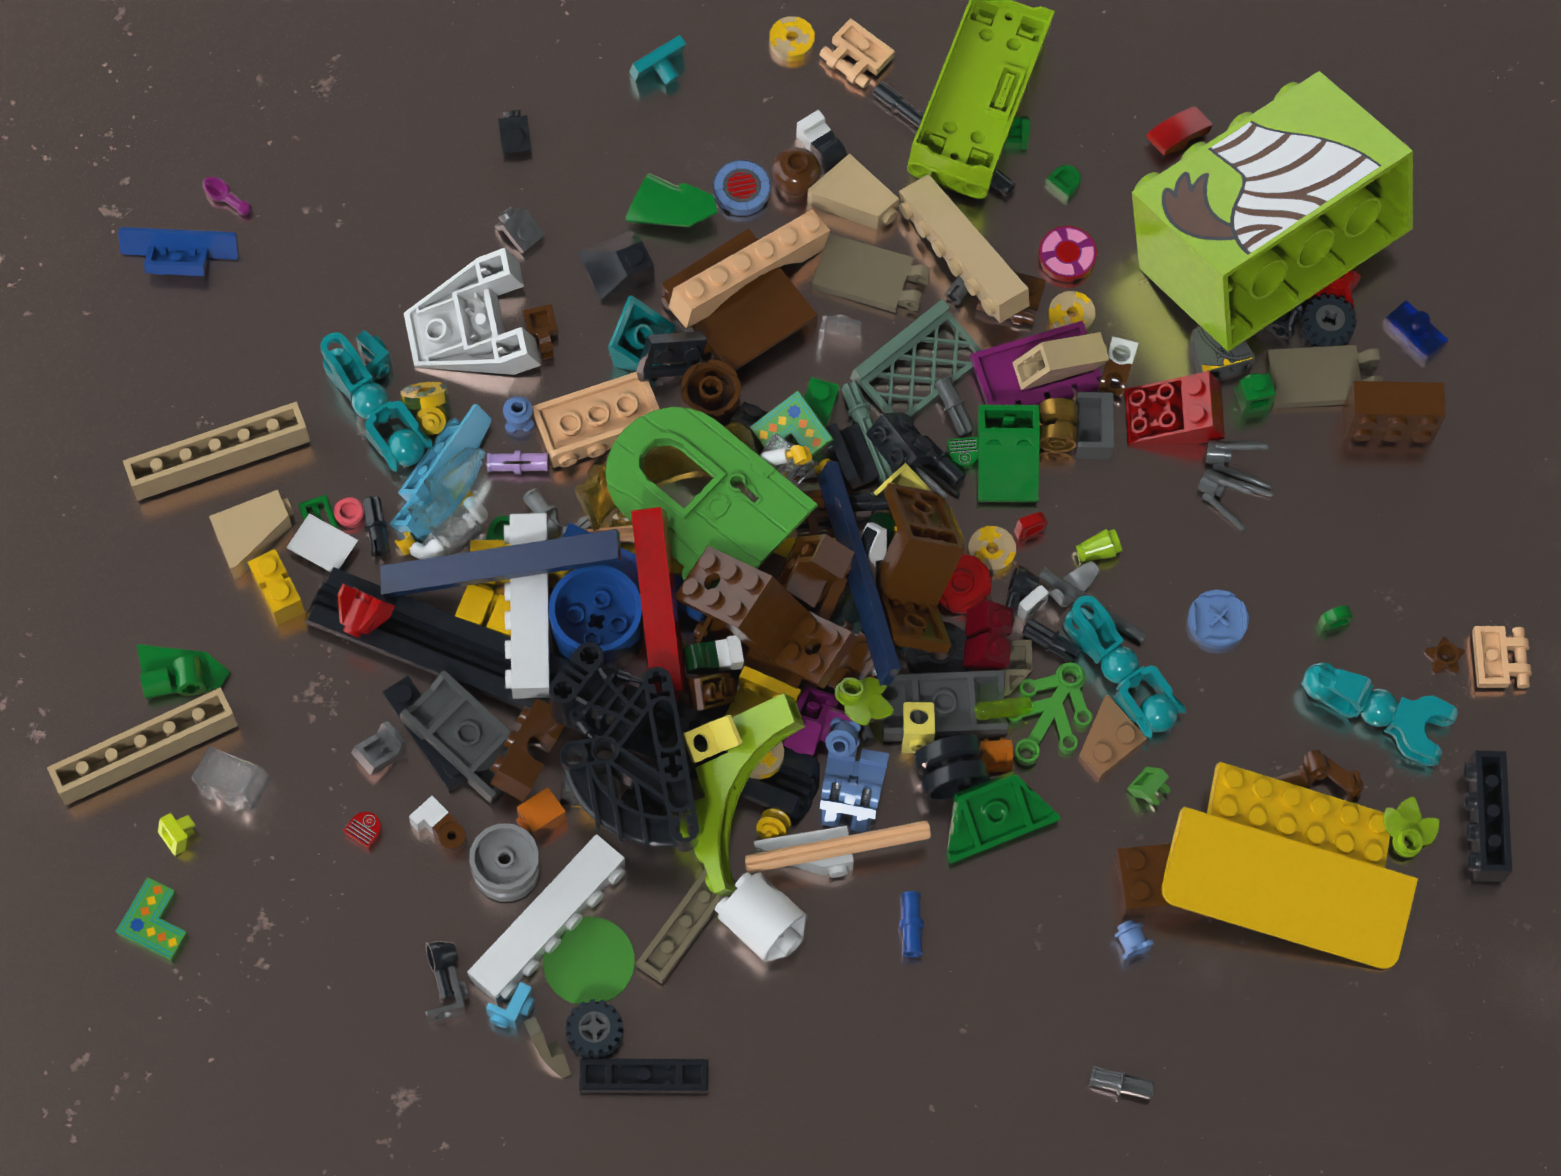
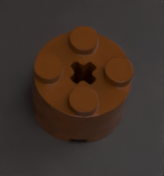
M708 360L706 363L692 365L684 374L681 382L682 407L703 412L725 427L741 406V384L736 371L727 363L719 360Z

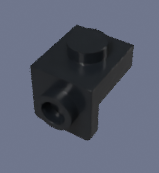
M520 110L504 111V117L498 118L503 154L532 150L527 114L521 115Z

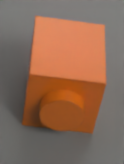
M549 787L517 807L519 818L516 819L518 826L530 833L535 841L567 821L566 811Z

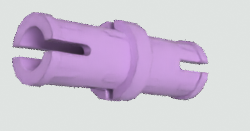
M515 450L514 453H487V471H514L515 474H522V471H549L548 452L522 453L521 450ZM505 461H531V463L506 464Z

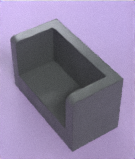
M1078 392L1075 400L1078 405V422L1075 425L1077 428L1075 459L1111 460L1114 450L1113 393Z

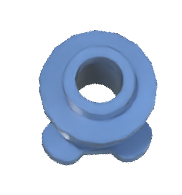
M515 396L505 402L503 414L507 420L505 430L508 433L513 434L520 430L530 432L534 429V421L531 420L533 408L528 399L522 396Z
M835 717L830 723L833 730L826 737V747L835 756L847 757L860 744L861 740L858 737V731L861 729V725L852 720L847 721L842 720L840 717Z
M1134 919L1117 927L1119 932L1114 935L1115 939L1120 940L1124 948L1125 954L1122 955L1124 961L1151 950V946L1154 945L1152 939L1147 940L1142 930L1144 927L1143 923H1136Z

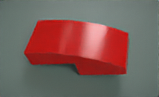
M1194 106L1163 121L1149 131L1146 137L1163 155L1185 149L1188 140L1210 133L1213 124Z

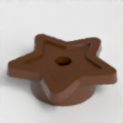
M1442 637L1437 647L1426 648L1425 653L1433 660L1432 671L1434 673L1444 669L1458 673L1459 665L1457 660L1465 653V650L1457 648L1446 637ZM1446 654L1448 658L1444 659L1442 655Z

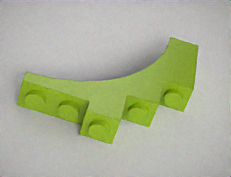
M785 693L732 717L742 744L725 750L728 753L695 768L698 776L695 779L697 788L705 797L694 801L699 823V842L694 851L698 860L705 866L707 872L705 881L708 888L714 894L723 897L730 896L736 891L730 868L729 840L732 818L739 796L750 775L763 758L785 738L805 727L795 699ZM686 821L680 822L683 838L689 837L686 830Z

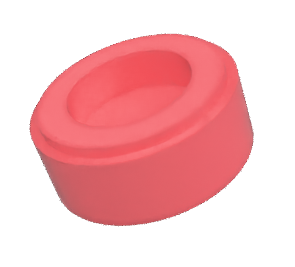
M353 497L341 499L334 508L336 522L345 529L359 527L365 519L363 504Z

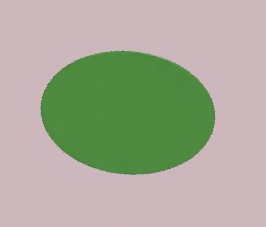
M583 917L575 929L572 931L567 929L560 936L561 943L551 954L546 952L543 955V970L550 987L561 998L577 1005L583 1001L588 1003L590 999H595L596 1002H600V1000L608 1002L618 996L628 985L635 964L634 950L624 931L614 923L599 917Z

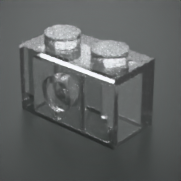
M210 746L191 778L198 786V792L204 797L215 800L218 797L225 800L224 802L228 806L241 811L242 808H246L253 812L271 780L262 767Z

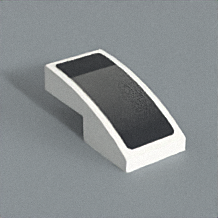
M871 522L865 526L861 539L876 584V561L883 560L887 553V530Z

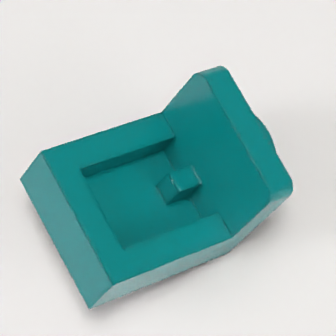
M363 330L356 337L358 350L371 361L365 367L373 376V381L381 379L388 373L392 365L390 354L386 350L385 343L377 335L371 336Z

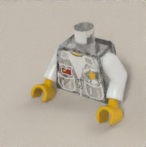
M776 433L773 434L759 455L795 486L803 479L817 477V474L821 473L826 463L832 461L824 459L819 465H816L818 462L812 458L807 446L796 445ZM751 492L749 493V496L752 499H754L755 501L758 500V498L755 495H753Z
M461 483L462 489L458 493H450V496L460 507L438 525L423 543L416 542L408 531L403 533L405 536L403 540L394 541L402 555L411 554L418 559L458 554L470 544V540H475L484 532L481 524L488 518L486 508L474 497L466 485Z

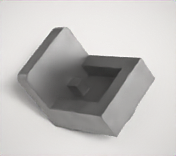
M509 207L499 215L498 218L501 221L494 226L497 231H504L520 253L527 251L545 235L544 231L525 207L515 209Z
M386 721L381 724L375 735L355 745L351 754L372 775L397 761L406 741L401 733Z

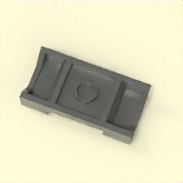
M443 670L431 687L413 705L401 712L400 720L421 740L425 739L468 779V783L479 794L491 803L503 791L490 784L495 775L491 768L499 754L505 756L508 748L503 745L511 731ZM528 748L530 755L534 758L535 753Z
M1004 670L896 675L892 683L887 685L885 691L881 694L894 709L892 715L882 719L883 742L902 741L904 732L903 704L905 702L934 703L935 736L975 734L978 738L1007 737L1008 722L1005 714ZM915 710L910 714V719L916 724H923L928 720V716L922 710Z

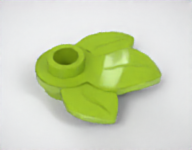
M850 677L843 679L836 686V699L844 705L845 714L855 723L868 725L871 718L883 719L892 715L894 711L892 706L881 696L887 685L880 686L876 678L867 677L858 680Z
M1412 796L1400 803L1397 810L1390 807L1385 809L1383 817L1384 826L1393 838V847L1400 856L1405 858L1414 857L1424 845L1431 844L1435 840L1439 830V819H1422L1415 797ZM1404 838L1408 840L1407 847L1405 845Z

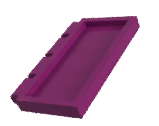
M1083 320L972 353L970 359L986 405H1016V403H1019L1020 405H1039L1040 407V403L1046 400L1044 397L1046 394L1049 399L1073 398V386H1075L1077 393L1099 390L1097 379L1102 376L1099 367L1092 371L1021 390L1012 363L1041 342L1086 335L1087 331Z

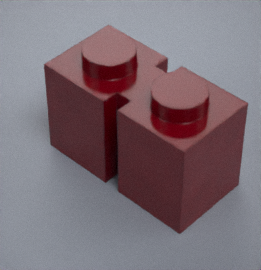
M988 600L967 609L965 635L971 637L985 630L986 632L965 641L963 667L974 671H998L1010 666L1011 640L1007 639V636L1012 634L1014 608Z

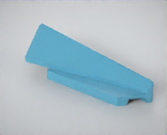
M478 404L471 406V409L462 421L454 417L446 423L444 429L432 443L433 448L427 450L398 492L407 502L390 522V525L401 533L410 532L417 542L425 546L433 540L437 532L433 530L437 526L439 528L453 500L450 493L456 494L492 422L490 416Z

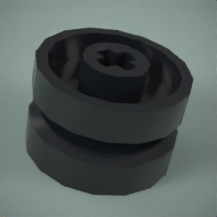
M964 734L943 738L925 745L914 753L913 759L917 772L925 776L921 780L925 799L929 801L952 800L955 797V793L991 779L987 764L979 760L983 755L980 740L976 735Z

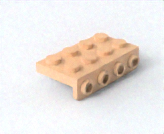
M637 371L532 406L533 417L553 468L558 466L569 467L575 464L577 460L588 456L590 458L601 456L606 450L612 448L613 443L621 432L633 421L651 411L659 410L649 381L640 382L637 377Z

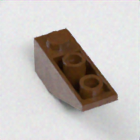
M731 671L686 677L690 708L704 710L735 702L734 696L737 694V683L732 678Z

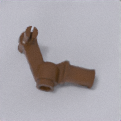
M1312 750L1305 754V761L1302 766L1298 767L1297 771L1272 777L1310 789L1315 780L1320 781L1328 776L1347 792V798L1352 802H1355V797L1358 801L1361 797L1360 793L1363 791V781L1360 779L1359 771L1352 770V775L1351 770L1349 772L1322 754L1320 750Z

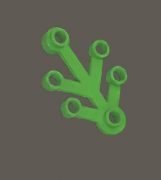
M1071 662L1064 663L1059 666L1055 675L1036 680L1025 679L1021 682L1019 694L1027 700L1033 699L1038 691L1057 689L1050 698L1022 705L1010 704L1005 710L1006 719L1012 725L1020 723L1024 717L1042 713L1028 739H1022L1016 744L1014 757L1019 764L1030 766L1038 760L1040 753L1039 744L1053 720H1055L1060 736L1058 744L1060 751L1064 754L1075 752L1078 739L1072 734L1063 706L1068 693L1075 709L1074 725L1080 729H1085L1090 726L1092 721V713L1087 709L1081 691L1086 681V674L1080 665ZM1073 675L1076 680L1072 683L1067 682L1065 676ZM1030 685L1034 688V691L1027 693L1023 690V687ZM1015 710L1020 716L1011 718L1008 712ZM1084 714L1088 717V721L1080 722L1077 716ZM1071 740L1074 746L1067 748L1063 745V741ZM1028 750L1031 752L1032 757L1023 758L1021 752Z

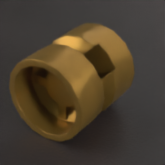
M1050 398L1042 401L1039 407V422L1042 424L1040 425L1039 447L1051 452L1073 450L1077 445V428L1075 427L1078 422L1077 403L1065 398Z

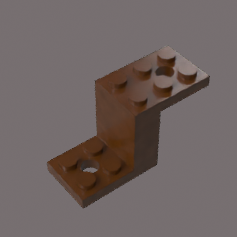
M888 483L884 494L895 521L897 532L876 574V588L893 643L901 648L909 647L930 653L947 654L952 644L937 605L965 547L945 498L937 492Z
M707 546L674 596L680 603L723 623L758 657L822 689L825 688L857 639V636L851 631L809 612L773 576L710 546ZM720 579L718 586L710 589L712 583ZM821 644L820 650L816 654L810 655L813 647Z

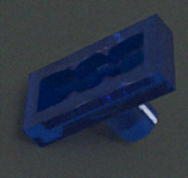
M1407 300L1392 311L1384 320V323L1425 362L1448 342V339L1430 323V316L1424 311H1418Z

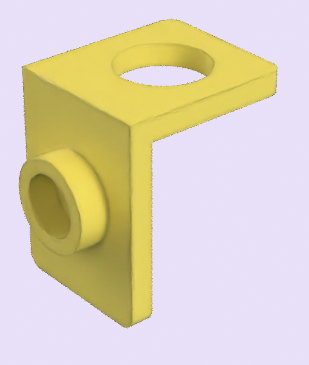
M905 463L873 493L877 496L887 487L888 483L927 491L932 490Z
M905 702L903 704L904 732L901 745L902 753H915L925 745L934 742V703ZM915 710H922L927 714L928 720L923 724H916L910 719V714Z
M731 715L716 719L682 734L683 741L693 763L742 744L741 737ZM697 734L704 736L707 740L705 752H699L694 747L693 741Z

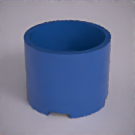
M606 565L578 568L566 574L553 589L549 601V618L553 646L559 657L569 660L581 644L593 642L602 648L604 666L608 663H613L617 666V669L623 670L635 660L643 641V614L640 593L627 575L618 569ZM596 624L598 627L602 626V629H598L596 626L592 627V625Z

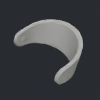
M1090 561L1073 570L1062 579L1085 592L1095 581L1100 571L1098 566ZM1054 587L1048 590L1049 595L1061 607L1068 606L1074 601Z

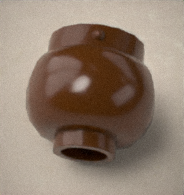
M792 147L782 151L774 160L772 167L773 181L778 189L785 196L794 199L807 196L808 189L820 179L821 175L819 160L812 152L801 147Z

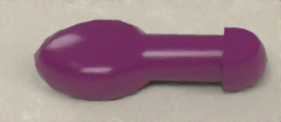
M207 177L204 179L203 187L210 198L215 201L226 202L243 216L250 214L251 204L247 200L243 201L233 194L229 185L223 179L218 177Z

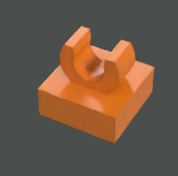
M1000 737L999 741H989L988 738H984L983 742H981L983 755L980 761L987 764L989 773L1013 771L1012 740Z

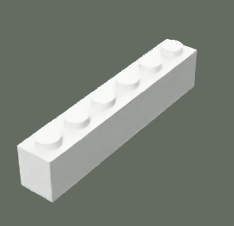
M547 513L510 514V525H504V543H510V546L548 540ZM549 573L512 578L510 582H505L504 584L505 601H510L511 611H505V630H511V640H505L506 659H511V670H505L506 688L512 689L513 699L549 698Z
M596 834L467 971L469 980L496 1004L502 999L508 1000L515 993L518 987L517 983L523 976L529 977L536 971L540 965L538 960L546 952L551 954L561 943L560 936L567 929L570 931L575 929L583 919L581 914L589 906L593 908L601 901L604 896V889L610 883L615 885L625 874V858Z

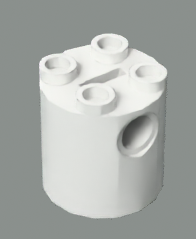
M746 872L736 882L735 886L738 889L730 898L725 896L716 905L714 910L719 914L718 919L729 927L764 962L789 956L804 939L807 915L783 892L773 886L761 872L753 875Z

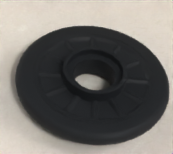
M943 621L952 644L948 651V657L944 660H938L930 652L907 647V660L912 671L915 674L968 672L969 669L963 667L965 641L970 639L969 636H966L965 631L957 625Z

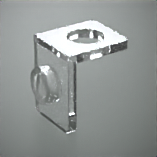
M822 315L816 357L821 358L825 332L860 337L862 322L851 320L844 315H836L834 317Z

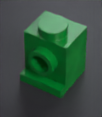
M1259 373L1249 374L1240 380L1238 386L1234 387L1242 415L1271 409L1276 392L1269 373L1263 375Z

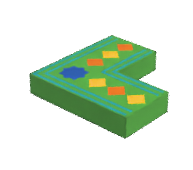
M796 391L750 426L767 451L773 450L791 435L794 436L800 446H807L812 456L834 441L832 435L800 391Z
M147 877L118 926L116 934L173 962L188 936L186 931L162 920L176 895L175 890Z

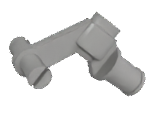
M538 488L528 491L523 497L524 503L529 506L533 513H547L548 540L562 538L567 526L562 527L558 522V509L556 506H551ZM586 516L580 518L578 524H574L583 529L600 528L595 521L590 520Z

